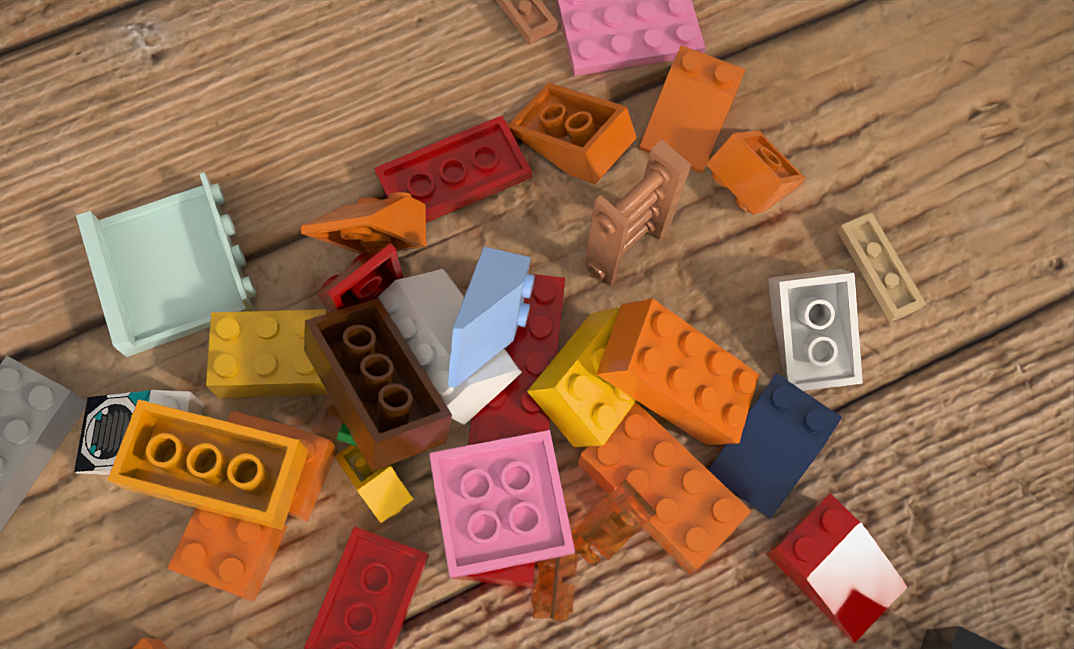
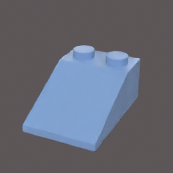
M488 247L483 248L453 327L447 386L453 388L459 386L514 341L518 326H526L530 304L524 303V297L530 299L535 275L528 274L531 257Z

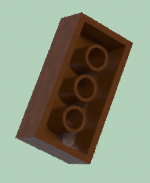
M379 298L305 320L304 352L372 472L446 443L452 414Z

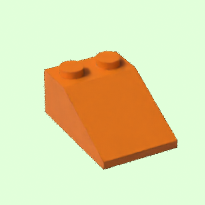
M681 45L667 75L640 143L639 150L650 153L651 148L662 139L691 164V170L703 174L746 69Z
M549 82L508 124L513 136L568 175L592 184H596L637 138L626 106Z
M404 192L392 193L389 195V199L383 200L372 197L359 198L356 204L343 205L302 225L301 234L357 254L369 253L375 247L389 243L396 248V251L426 247V208L424 203L412 198L411 194Z
M231 410L226 422L297 439L307 448L308 454L288 515L308 522L334 461V456L337 454L338 449L331 440L302 429Z

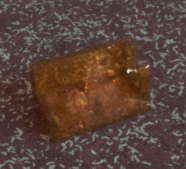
M625 479L609 492L571 532L574 549L589 564L597 566L601 560L591 550L590 546L597 548L602 556L610 560L657 512Z

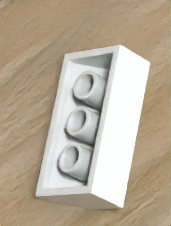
M443 269L395 280L377 297L450 410L452 419L465 425L522 373L506 350L503 349L456 388L447 386L453 327L465 296Z

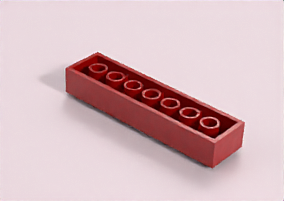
M533 274L535 275L530 299L524 297V303L530 304L526 326H518L514 341L504 348L522 373L471 418L468 446L549 430L550 418L527 391L557 355L565 277ZM535 562L453 579L532 588Z

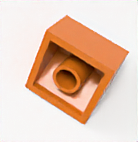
M760 131L733 133L706 163L713 172V179L720 186L728 187L736 196L735 201L738 206L753 215L767 211L806 180L798 169Z

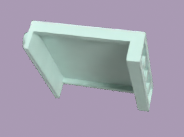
M205 172L200 174L202 186L101 220H98L91 211L76 215L112 344L126 357L210 328L211 312L255 311L252 298L257 297V293L250 276L244 278L241 267L246 265V260L239 244L233 245L231 235L236 234L229 214L223 215L220 206L226 203L219 184L212 185Z

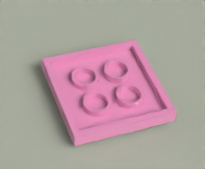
M550 430L429 453L451 579L575 553Z

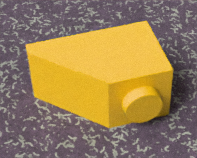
M350 445L334 456L380 523L398 514L405 505L414 500L390 465L372 472L357 446Z

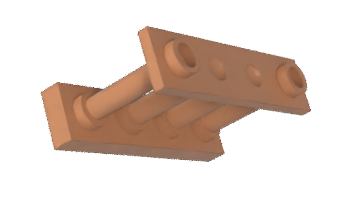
M661 139L651 148L644 178L614 206L602 195L595 200L585 263L593 277L598 280L603 279L610 286L616 281L622 255L645 233H652L660 239L669 231L691 164L664 140Z

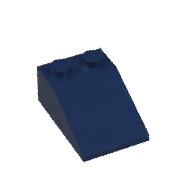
M776 373L749 409L739 444H725L708 470L733 494L768 519H771L822 450L842 417Z

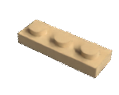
M872 212L840 225L837 229L840 238L889 322L916 312L926 305Z

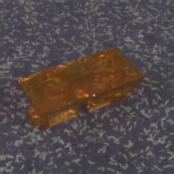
M572 539L575 549L574 554L536 561V565L539 567L538 578L531 596L534 619H552L554 621L568 622V615L573 614L575 585L562 583V576L576 577L579 548L575 547L574 539Z

